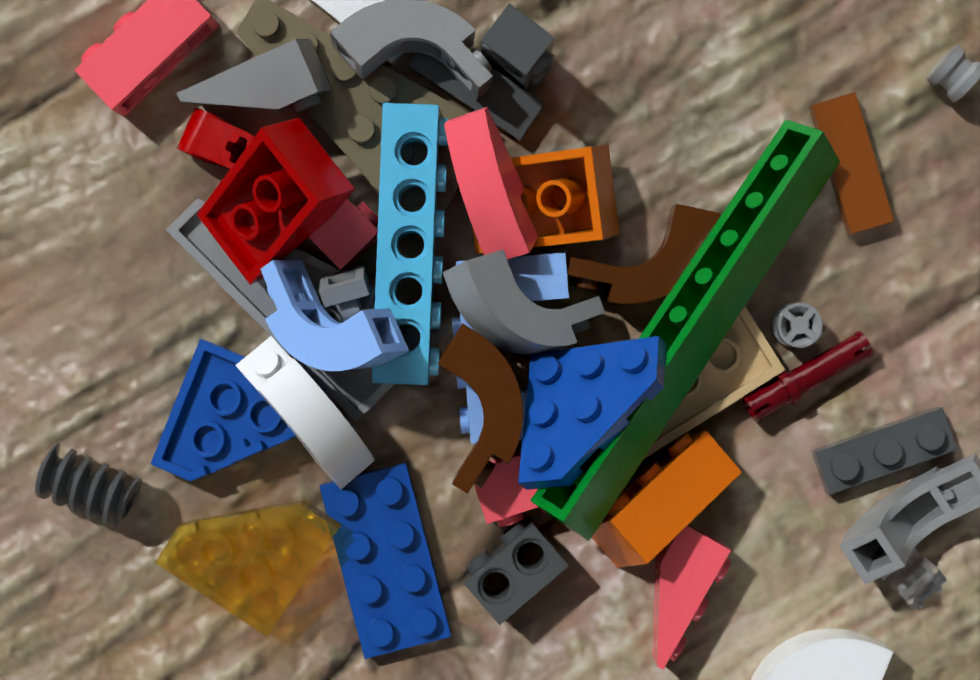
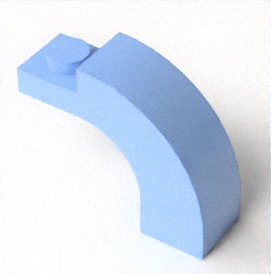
M272 260L260 269L267 284L268 294L277 308V311L265 318L281 346L300 362L324 371H346L380 366L409 351L391 308L362 310L343 323H339L321 305L302 260Z

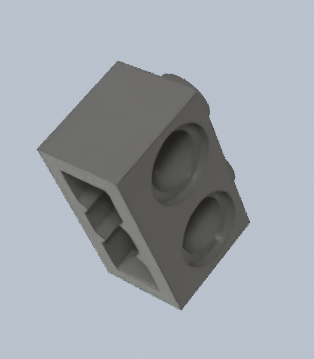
M509 3L482 38L481 53L488 60L492 68L526 90L531 83L538 87L551 71L554 65L552 61L556 56L552 53L555 37Z
M532 518L525 525L521 521L511 525L499 537L503 543L491 554L486 549L483 550L466 565L469 573L465 575L464 585L499 625L569 566L564 554ZM534 542L540 545L543 549L541 558L534 563L523 562L517 555L518 549L523 544ZM492 572H500L508 578L509 584L503 591L492 592L485 587L483 583L484 578Z

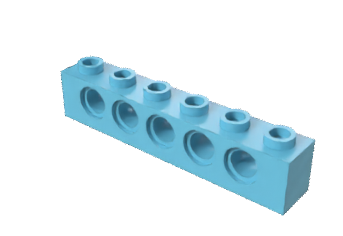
M383 103L375 309L391 308L399 328L405 324L415 326L420 332V343L414 350L408 351L386 364L372 367V383L429 385L430 375H439V364L437 363L440 360V348H431L432 329L440 330L442 305L441 302H433L434 283L442 284L443 256H435L436 237L444 238L445 210H437V192H446L447 164H439V146H448L444 124L449 120V118H440L439 105ZM414 142L421 143L428 149L426 159L419 165H409L402 158L405 147ZM410 188L421 189L426 194L424 206L415 212L406 211L401 206L402 194ZM409 233L418 234L424 240V249L415 258H405L399 251L400 240ZM406 279H416L422 286V296L415 304L405 305L398 298V286Z

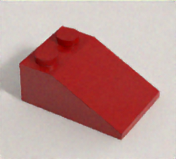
M298 117L261 127L196 215L251 285L263 277L260 270L272 260H283L328 221L355 188Z

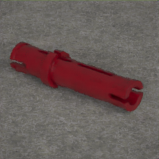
M856 331L852 336L789 372L783 371L775 376L774 381L748 396L742 397V402L745 406H749L746 408L747 412L758 423L762 418L788 403L794 406L801 402L802 395L864 359L872 357L874 351L871 347L866 348L870 345V342L860 331Z

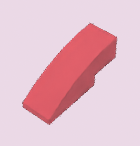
M488 107L446 121L444 127L456 179L466 211L484 255L504 249L508 260L530 253L538 235L520 197L524 191V186Z

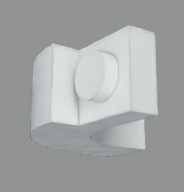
M272 336L236 364L242 375L287 424L314 461L340 490L375 461L362 439L338 408L294 358L292 359Z
M826 628L807 631L786 640L771 651L760 663L751 680H882L893 651L881 641L851 630Z

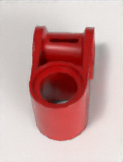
M194 107L177 149L211 165L217 164L230 170L239 158V151L241 149L245 150L254 136L218 116Z

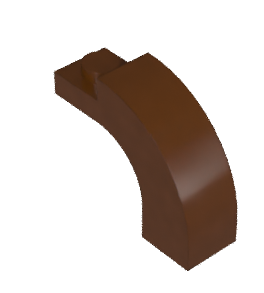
M675 204L669 211L663 241L657 252L649 260L637 266L619 267L570 257L567 265V277L575 278L574 287L600 292L601 284L608 285L605 303L638 304L668 295L720 218L721 213Z
M462 323L437 364L467 382L478 395L483 408L484 422L481 434L452 481V485L468 494L473 484L482 488L496 465L489 461L492 454L509 464L521 435L523 404L517 379L503 354L488 339Z

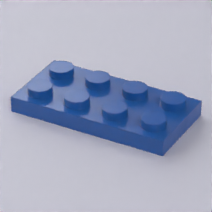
M404 462L361 473L341 490L333 481L321 484L319 487L364 659L451 637L452 631L408 463Z

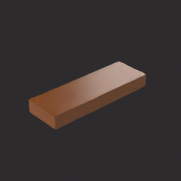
M856 92L811 105L809 110L815 129L824 132L840 160L830 180L847 235L894 222Z

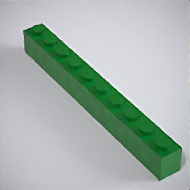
M785 119L639 337L640 339L659 336L666 343L664 388L651 401L646 398L627 417L630 423L604 450L598 448L580 467L583 472L570 486L537 489L531 498V502L587 541H590L840 163L823 131Z

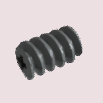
M59 443L50 449L42 461L35 483L37 497L47 499L52 496V501L57 506H63L69 502V509L74 513H80L86 508L85 514L90 520L95 521L103 515V525L109 528L115 526L128 515L139 494L143 479L137 477L127 487L125 486L126 472L123 470L111 480L108 478L109 464L104 463L95 473L92 472V457L87 456L78 466L75 464L76 450L71 449L63 458H60Z

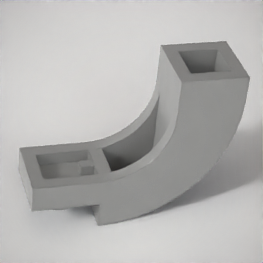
M386 0L374 3L353 13L330 32L332 47L362 80L393 56L403 53H422L440 61L476 101L488 92L491 87L493 75L490 73L492 71L490 63L478 50L474 49L472 52L469 50L474 44L476 30L458 14L438 4L424 0Z
M504 249L467 260L442 272L451 297L466 322L474 331L488 339L494 346L511 353L531 355L555 351L577 343L575 333L591 328L588 319L605 313L599 296L562 309H547L535 304L518 287Z
M975 453L941 470L937 466L887 495L851 526L845 534L840 548L864 584L905 567L912 550L922 539L947 522L980 507V459Z

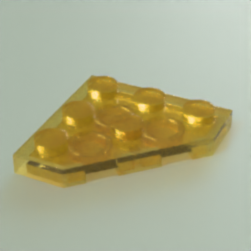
M306 500L186 521L177 527L155 563L268 637L342 524Z

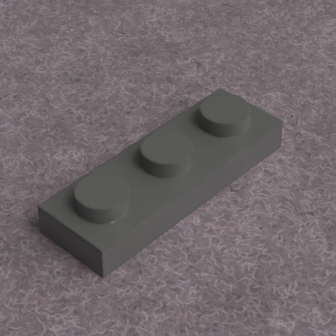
M934 407L820 447L811 452L825 492L831 495L958 449L943 407Z

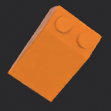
M609 144L511 158L524 186V191L520 197L538 235L533 247L604 240L620 234ZM472 227L476 254L483 253Z

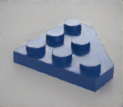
M659 336L531 354L518 483L527 490L570 486L583 472L580 467L598 448L604 450L630 423L627 417L646 398L651 401L664 388L666 343Z
M200 339L151 465L185 480L197 481L295 438L296 435L236 367V364L246 356L211 341Z

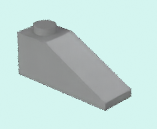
M294 39L178 92L177 96L180 102L276 110L294 107L295 112L300 113L321 104L319 95L332 89L311 39Z

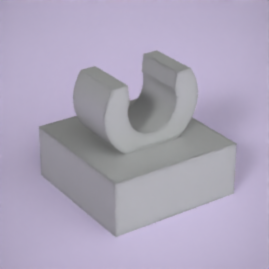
M364 265L320 277L319 293L324 308L339 304L344 321L363 310L360 298L369 295V279Z

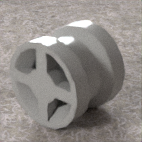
M957 44L935 65L926 77V80L932 85H941L946 90L947 97L952 102H956L980 79V62H971L965 56V49Z
M790 303L781 306L775 311L771 318L770 328L773 337L778 343L786 347L804 348L811 346L818 340L822 333L823 322L821 315L813 306L807 303ZM786 320H788V321L790 322V329H791V330H790L789 332H788V330H789L788 322H787Z

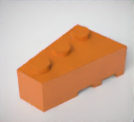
M707 431L692 436L686 432L675 439L666 448L669 454L658 464L655 461L643 469L636 476V482L620 494L592 536V539L617 568L648 564L742 473Z

